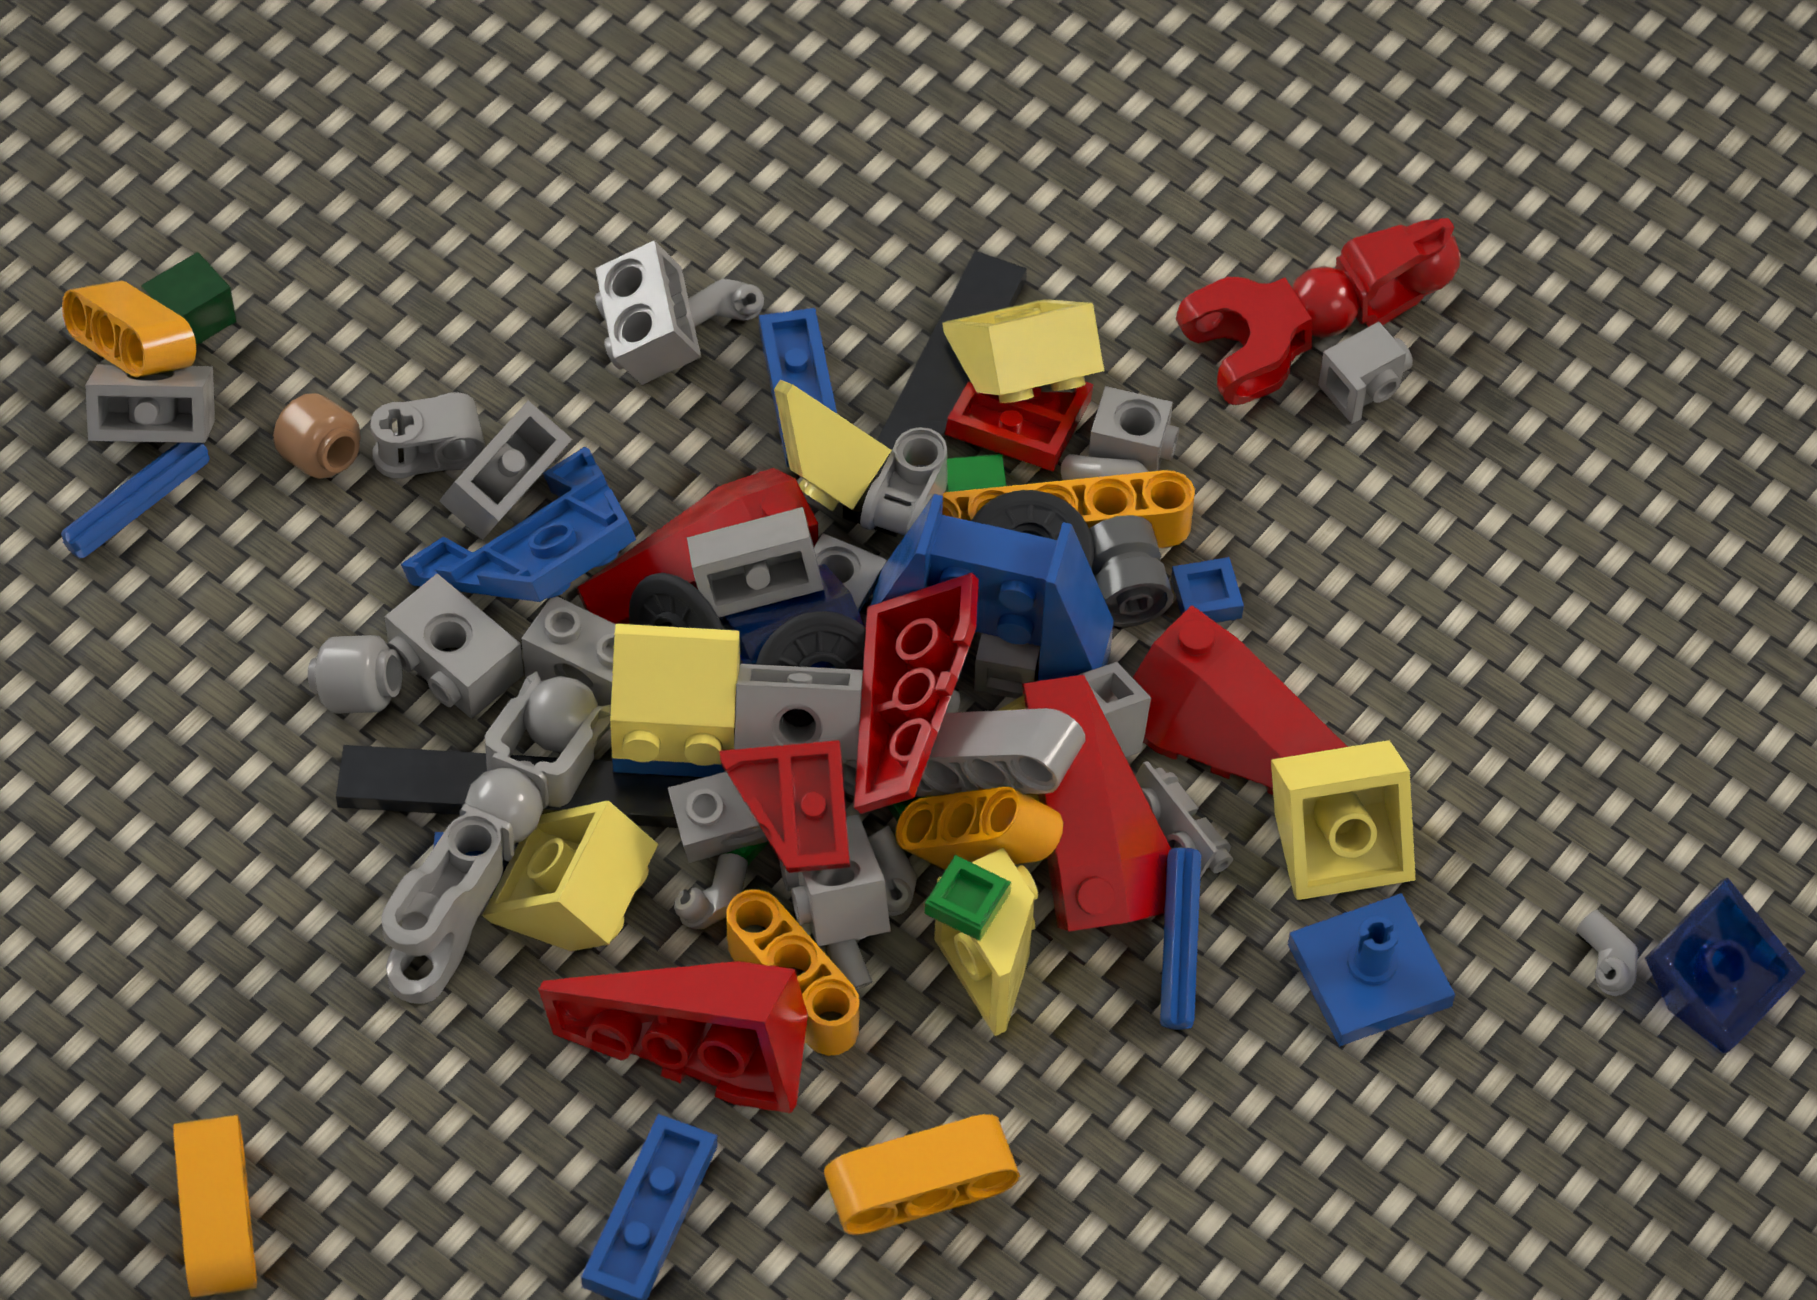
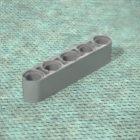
M1055 709L945 713L915 797H932L1003 786L1012 787L1024 794L1054 792L1083 746L1085 733L1073 718ZM846 760L842 764L844 792L855 796L857 760Z

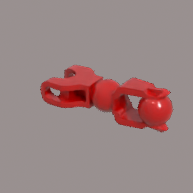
M1449 218L1423 220L1409 226L1397 225L1353 238L1343 246L1341 255L1336 257V268L1321 266L1308 269L1296 278L1292 287L1286 278L1269 284L1257 283L1242 277L1222 278L1194 291L1184 298L1177 310L1176 322L1184 335L1195 343L1228 338L1239 341L1243 345L1242 348L1222 361L1218 368L1217 388L1224 400L1231 405L1251 402L1282 387L1290 374L1291 363L1295 357L1312 349V335L1321 338L1339 335L1352 325L1355 318L1360 324L1366 323L1368 327L1377 322L1384 325L1417 305L1424 296L1441 290L1452 282L1460 267L1461 253L1455 236L1452 235L1454 225Z

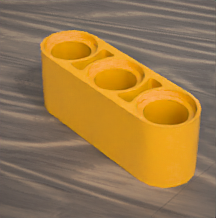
M120 280L69 289L65 292L62 311L64 322L70 335L129 375L142 377L184 369L193 365L196 357V341L189 323L182 316L129 283Z
M1003 786L917 799L910 803L901 814L896 826L895 836L897 844L902 849L943 870L947 869L955 855L973 862L1003 847L1014 864L1043 860L1054 851L1063 832V821L1061 815L1051 807L1012 787Z
M759 889L746 890L737 894L729 902L726 910L727 944L732 959L740 962L803 970L805 973L797 976L808 1013L805 1043L817 1053L827 1056L839 1055L848 1051L856 1043L859 1035V994L853 984L777 898L769 892ZM749 925H760L765 927L766 930L759 933H750L744 931L743 928ZM834 1011L842 1014L844 1017L828 1021L821 1019L819 1015L824 1012Z
M992 1114L972 1116L851 1151L832 1160L823 1172L845 1233L850 1235L871 1233L996 1196L1012 1188L1020 1178L1000 1121L997 1116Z
M239 1115L174 1123L173 1134L184 1259L190 1296L194 1298L257 1289L246 1163Z

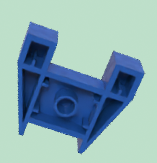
M934 494L881 569L870 606L973 573L979 579L975 632L997 636L1012 644L1021 645L1029 643L1040 646L1038 681L1076 676L1108 664L1114 620L1072 524L1063 522L1058 540L942 515L943 496Z

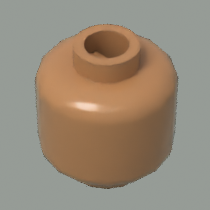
M311 393L292 400L282 410L275 424L273 438L275 448L284 460L305 474L322 479L330 478L346 470L354 462L359 452L361 435L359 424L349 411L325 396Z

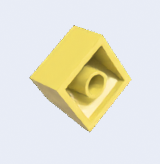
M1040 300L942 323L944 334L976 392L998 395L1000 403L1030 399L1034 397L1032 388L1047 384L1051 385L1052 391L1078 388L1085 385L1084 376L1104 371L1093 303Z
M780 379L774 388L789 467L792 472L803 478L799 483L802 492L831 511L835 509L838 503L853 510L892 450L793 384Z
M616 624L610 716L612 758L630 759L636 762H687L700 766L721 764L719 751L734 750L736 684L740 669L739 631Z
M1390 740L1271 760L1275 817L1296 900L1416 880L1410 770Z
M609 800L542 814L537 828L524 841L519 842L482 916L490 923L568 951L609 945L623 928L624 914L635 891L642 886L648 876V865L658 843Z
M1004 847L971 862L1011 882V892L981 941L935 919L934 940L994 1036L1006 1031L1030 956L1031 932L1035 929L1033 917L1034 900L1038 898V891L1031 874L1023 865L1016 867Z

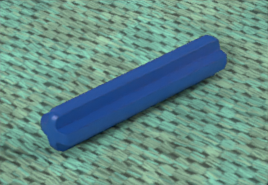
M177 442L67 526L61 533L66 548L79 559L88 556L205 466L210 459L206 446L203 443Z
M1192 848L1170 849L1167 857L1160 1023L1162 1027L1173 1030L1190 1029L1195 1020L1201 853Z

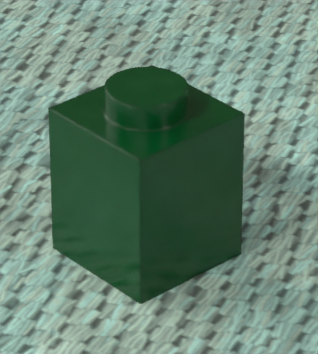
M199 252L194 253L141 285L143 293L179 314L189 323L193 330L196 346L237 322L231 287Z

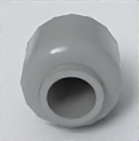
M380 636L330 637L320 647L317 658H312L309 663V687L314 694L319 695L322 704L331 713L380 712L390 703L392 697H396L399 694L402 685L401 660L398 653L394 649L390 650L388 644Z

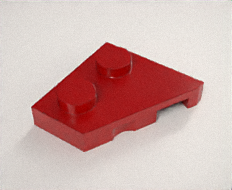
M968 382L947 418L945 435L1054 471L1091 402L1094 384L1085 382L1084 386L1074 388V392H1041V386L1032 388L1034 397L1030 399L1000 403L998 395L977 393L972 383Z
M840 740L719 751L723 768L788 873L851 868Z

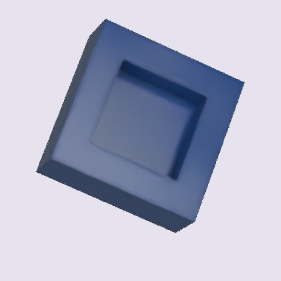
M1230 557L1172 566L1171 582L1181 615L1193 605L1216 623L1242 618L1244 604Z

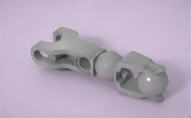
M537 671L527 676L518 697L510 699L485 734L487 772L480 775L470 785L465 803L460 810V817L456 818L447 827L423 865L417 869H412L402 878L386 904L381 917L382 932L385 943L393 947L386 963L389 989L399 999L410 1003L424 1004L433 1001L441 994L463 958L477 918L501 879L503 873L502 861H510L514 855V843L524 841L537 828L542 811L546 806L561 807L566 805L575 794L594 759V748L611 728V704L599 706L591 689L578 679L558 676L541 681ZM526 729L531 739L543 749L561 753L555 762L540 761L535 766L530 761H517L510 757ZM469 851L484 852L479 856L464 855ZM403 919V923H402V927H401V926L398 925V923ZM424 955L432 961V972L419 981L408 980L403 975V972L408 968L415 956Z

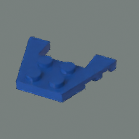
M583 447L543 473L550 491L559 496L555 501L475 552H471L443 536L401 563V566L409 583L414 586H422L438 573L459 592L541 602L544 599L562 594L570 587L572 581L592 568L600 567L613 561L619 551L634 542L636 537L612 489L609 488L601 469L597 466L590 449Z

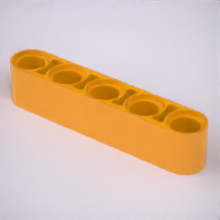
M1162 470L944 492L942 495V515L971 521L986 503L1000 495L1019 490L1042 491L1055 495L1074 507L1083 517L1089 529L1103 520L1116 516L1134 515L1144 517L1152 524L1158 547L1166 548L1179 545L1187 539L1191 532L1195 488L1191 480L1184 474L1176 471Z

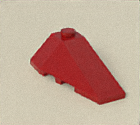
M770 468L717 487L578 586V595L585 610L611 623L630 625V599L635 587L645 577L657 573L672 574L686 580L698 589L692 570L687 537L803 507L813 546L815 547L818 542V522L796 478L775 468Z
M973 573L867 607L854 808L860 814L915 797L976 630L979 579Z
M1193 605L1152 644L1133 676V679L1151 697L1143 740L1144 744L1156 753L1177 760L1178 755H1182L1211 766V773L1230 779L1231 774L1262 784L1266 787L1267 793L1273 795L1272 759L1348 747L1236 636Z
M1085 675L1022 683L1026 709L1047 708L1063 712L1073 718L1085 733V742L1058 788L1054 792L1038 794L1039 802L1056 810L1061 815L1063 821V832L1060 841L1054 851L1047 857L1057 927L1069 932L1127 923L1164 914L1167 857L1171 847Z
M734 961L544 980L538 988L553 1035L621 1061L629 1058L630 1054L636 1055L661 1066V1076L677 1083H681L685 1075L716 1086L715 1097L734 1105L792 1113L797 1105L808 1013L795 969Z

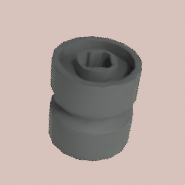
M1126 515L1106 519L1092 526L1090 532L1094 544V560L1091 570L1114 620L1113 626H1137L1161 616L1171 606L1174 596L1164 564L1160 562L1161 554L1151 522L1144 517Z

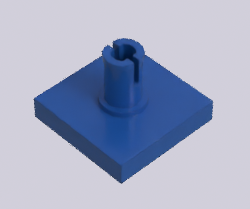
M1402 893L1289 933L1288 946L1339 1047L1444 1010L1453 1005L1455 993Z

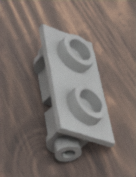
M1148 761L1143 762L1135 777L1171 849L1192 848L1200 851L1201 877L1207 868H1210L1213 873L1225 870L1233 861V857L1229 853L1231 849L1229 842L1219 835L1206 817L1198 820L1192 818L1199 808L1179 784L1178 777L1173 772L1166 773L1163 768L1154 769Z

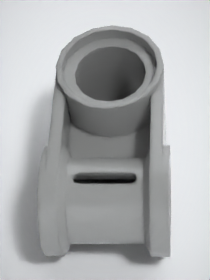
M460 392L447 393L438 397L414 401L387 403L375 410L371 417V433L377 441L373 447V463L380 473L390 478H406L412 475L442 470H463L486 447L474 399ZM396 418L398 432L393 433L392 419ZM398 448H403L404 461L402 463L398 459Z
M919 427L909 429L899 436L879 477L874 480L867 493L861 513L860 524L862 528L873 530L878 526L905 536L934 494L943 495L948 483L947 446L945 440L938 432L929 428ZM916 465H926L925 467H915Z

